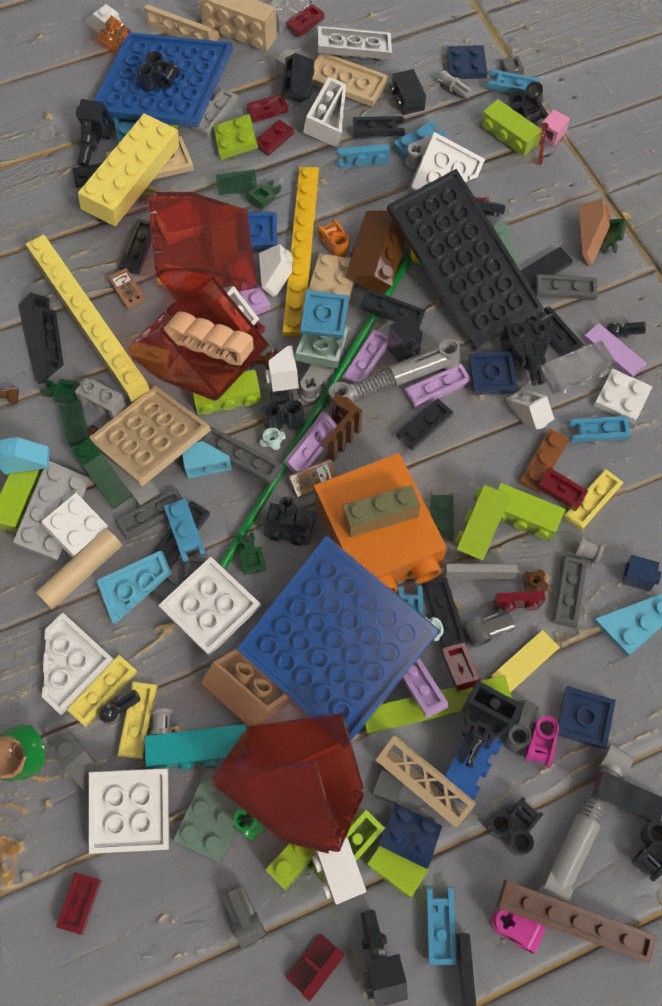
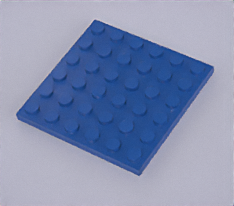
M129 32L94 101L103 102L113 118L139 120L143 114H146L165 124L198 128L233 51L232 42ZM158 51L162 54L164 61L172 62L180 69V75L173 80V85L170 89L157 86L153 91L142 90L136 70L140 65L147 64L146 55L148 53Z
M325 536L237 650L339 743L347 747L440 633V630L331 538Z

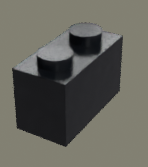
M298 53L285 58L281 96L299 103L310 99L312 79L315 72V60Z
M414 69L392 74V82L389 84L390 92L392 95L394 94L396 105L401 109L403 115L424 111L426 94Z
M407 315L389 326L388 351L398 362L419 355L423 332Z

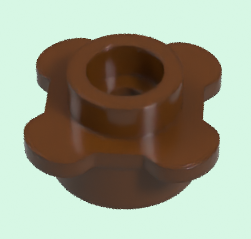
M541 569L532 573L524 572L522 579L525 580V590L547 591L549 585L545 582V572Z

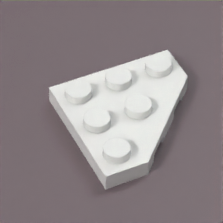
M434 132L431 134L409 189L415 191L456 168L465 182L478 177L485 159Z
M63 612L45 629L44 687H42V698L60 715L114 660Z

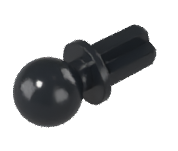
M624 321V325H621L618 322H611L607 325L606 329L616 338L622 334L625 335V338H628V335L645 334L646 323L644 321L631 323Z
M130 690L119 698L114 697L112 703L103 704L98 710L99 719L104 723H111L117 718L118 713L120 715L126 714L127 709L140 702L141 697L136 690Z

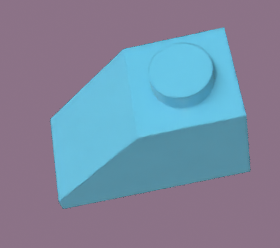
M18 437L0 440V469L4 474L48 468L50 448L48 446Z
M204 441L196 442L182 454L188 479L232 470L229 456Z

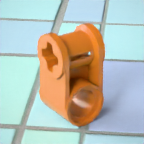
M337 219L332 220L330 224L323 227H317L319 239L327 247L331 255L346 257L348 255V235L342 229Z

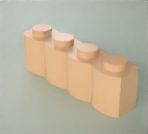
M177 312L164 327L165 338L169 342L185 346L195 352H204L212 358L223 359L232 365H242L253 350V337L242 331H233L224 325H214L209 320L195 318L186 312Z

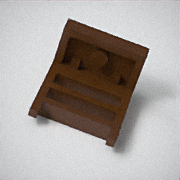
M338 393L332 398V420L337 424V427L322 442V446L324 448L327 447V456L323 461L331 459L335 462L337 460V452L341 451L343 453L345 443L353 441L354 432L357 434L361 432L362 410L354 405L351 399L342 397Z

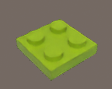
M250 114L213 126L221 160L258 148Z

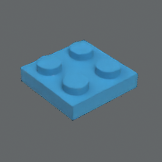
M306 290L301 334L343 339L349 295Z

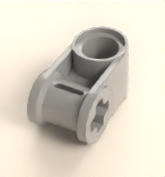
M425 136L421 140L409 144L407 148L408 157L405 159L406 167L411 170H417L431 136Z
M310 364L300 382L302 388L300 391L301 399L307 403L317 401L331 380L334 369Z

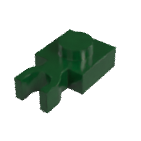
M272 179L268 181L265 187L259 184L247 193V200L262 210L274 201L275 195L281 192V185L273 187L274 180Z
M625 218L609 219L610 227L603 240V253H607V249L612 246L613 252L617 253L618 246L616 243L624 238L627 224Z
M60 379L58 384H54L49 380L44 382L49 389L40 390L43 397H52L55 402L75 403L77 399L75 391L80 386L79 382Z
M250 532L251 541L249 542L243 540L242 534L238 535L239 543L244 548V550L238 551L243 575L266 571L261 546L254 548V532Z

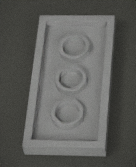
M318 26V53L323 55L335 54L343 57L356 56L362 59L377 58L378 60H391L392 58L391 33Z
M49 461L48 468H44L41 472L12 545L56 562L63 547L40 523L75 493L83 498L90 478Z

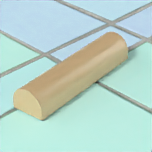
M105 528L35 593L53 610L110 558L122 544L111 531Z

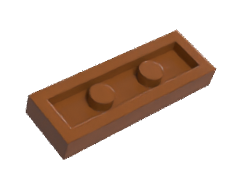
M549 428L519 484L540 494L541 490L537 488V485L549 467L554 468L569 438Z

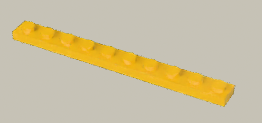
M299 167L291 255L293 257L292 272L288 277L283 323V336L302 337L303 335L300 331L302 323L301 312L305 302L306 290L309 287L319 167Z

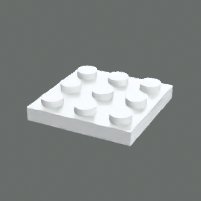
M210 557L158 606L189 638L210 656L261 607V604Z
M168 768L89 772V854L169 849Z

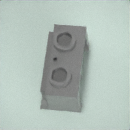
M85 378L75 391L80 405L85 406L90 401L97 405L99 413H104L108 410L111 419L130 406L124 402L122 394L93 379Z

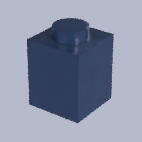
M631 555L625 563L621 584L650 591L655 584L658 585L660 582L661 571H658L660 562Z

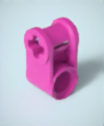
M544 716L534 723L531 740L526 747L524 761L529 762L532 760L545 764L546 768L551 767L559 731V725L554 718ZM541 723H545L550 727V735H544L540 731Z
M496 910L490 920L493 930L511 940L518 947L536 954L546 927L506 910ZM507 916L510 926L503 927L504 922L500 918Z

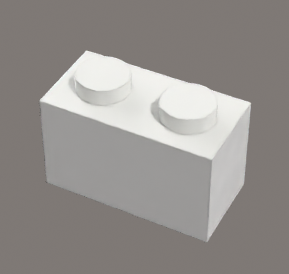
M341 836L313 848L316 854L312 856L313 864L317 873L322 871L325 882L321 883L327 900L331 898L332 902L337 905L367 892L347 837Z

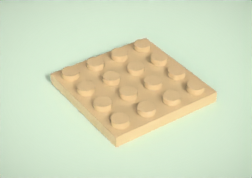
M154 386L89 438L104 456L142 487L210 432L211 429L206 422L160 388Z

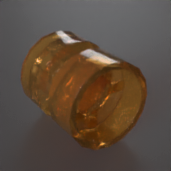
M110 15L105 22L106 28H101L96 38L114 53H117L122 45L121 40H125L131 31L118 19Z

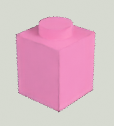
M553 110L541 124L540 129H542L540 139L555 146L566 133L570 118Z

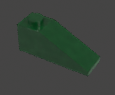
M90 438L71 449L76 462L113 509L133 497Z

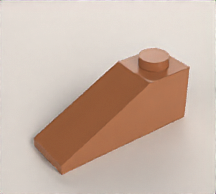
M603 198L579 205L582 254L588 266L593 265L610 227L609 217H612L610 205H606Z

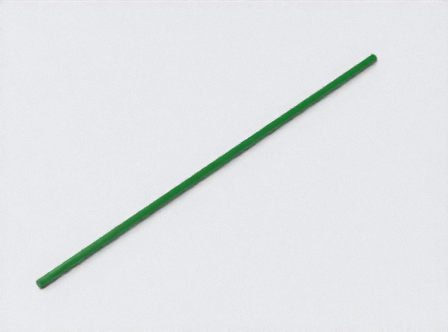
M410 255L405 256L396 271L392 286L383 293L384 295L391 297L412 262ZM372 313L369 315L307 417L304 426L301 427L282 458L280 464L283 465V470L271 486L268 484L265 486L220 560L219 565L226 570L240 547L238 535L242 534L243 540L245 539L288 466L284 463V460L318 418L330 398L329 387L341 380L379 316Z

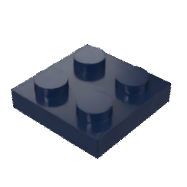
M484 45L447 46L448 69L451 76L460 79L487 78L488 72Z
M510 351L469 354L473 395L517 392L518 387L513 355Z
M567 686L560 710L557 736L605 750L608 744L616 700Z
M395 803L378 845L427 869L431 863L442 826Z

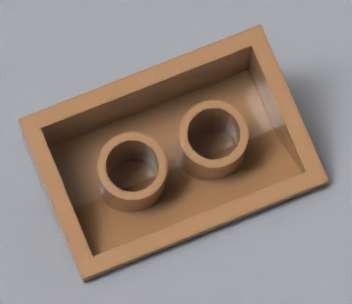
M237 648L214 661L201 682L211 694L215 695L229 710L234 712L255 732L268 723L290 698L243 656Z

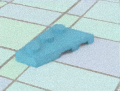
M158 551L97 580L113 624L118 623L171 574L162 551Z
M662 594L598 617L593 622L628 657L662 627Z

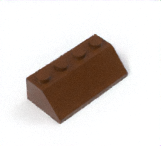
M388 211L365 212L345 278L365 289L368 288L382 294L393 284L405 243V238Z

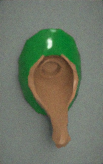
M20 724L3 732L0 735V780L7 782L26 780L39 773L45 764V748L41 736L32 725Z

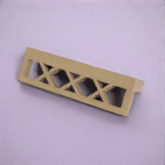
M150 5L144 7L147 26L176 37L212 41L219 39V31L213 30L210 27Z
M395 735L376 759L379 764L455 828L461 824L476 804L473 799ZM394 744L403 751L404 759L391 749ZM410 764H419L423 768L424 776ZM430 781H439L443 784L444 793ZM452 798L461 799L467 804V807L462 809Z

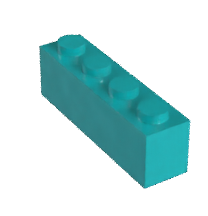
M242 724L145 736L146 767L148 769L168 768L169 772L170 768H179V771L193 770L195 765L203 764L204 768L218 767L220 762L228 761L230 765L243 764L245 759H250L247 726Z

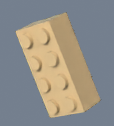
M200 0L203 25L219 31L221 35L266 52L277 38L274 6L258 0Z

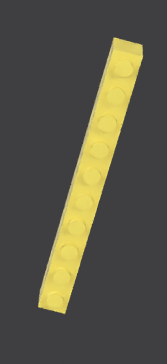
M43 234L26 243L33 261L130 403H134L149 391L147 381L46 236Z

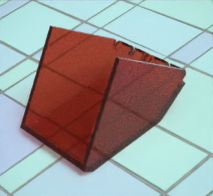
M156 192L155 195L148 196L149 212H157L149 215L150 228L153 233L151 235L153 252L162 251V253L153 254L154 267L157 271V277L177 303L213 297L224 287L234 286L238 292L258 288L247 209L194 192Z
M212 277L181 296L178 301H175L166 310L169 316L163 312L140 335L141 339L139 340L137 337L127 349L131 352L132 359L159 380L216 401L220 399L269 344L218 281ZM177 312H186L195 318L209 320L214 325H224L233 331H242L253 337V350L242 365H232L223 359L212 358L204 352H195L185 346L177 345L164 330V327Z
M343 713L248 726L212 776L217 789L282 841L329 854V851H341L364 798L363 792L360 791L363 790L364 786Z

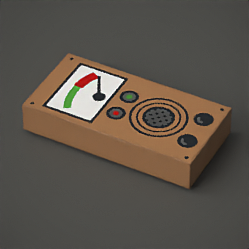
M127 268L108 276L110 283L127 310L146 302L145 296Z
M327 459L288 475L296 497L314 491V485L337 477L331 459Z

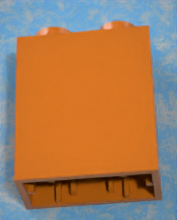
M400 453L314 485V504L329 537L395 593L399 589L396 584L398 582L413 577L415 582L420 584L437 577L442 572L440 565L443 564L447 547ZM413 485L420 504L418 518L350 537L343 518V505Z

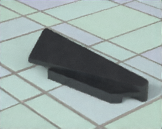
M30 292L19 304V311L37 383L43 384L64 365L56 311L49 309L48 297Z

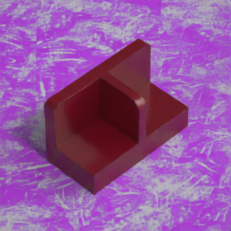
M319 934L286 978L310 1002L345 955L324 935Z

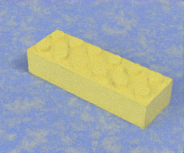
M143 114L78 192L80 208L116 227L179 148L178 130L149 115Z

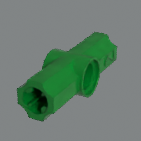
M249 804L245 809H238L233 816L235 820L233 828L252 841L256 835H262L267 828L265 826L267 817Z

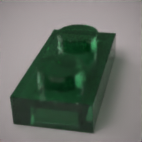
M255 169L215 175L219 195L251 191L257 186Z
M81 400L59 406L69 446H77L88 439L90 432Z
M431 495L430 515L442 539L453 541V495Z

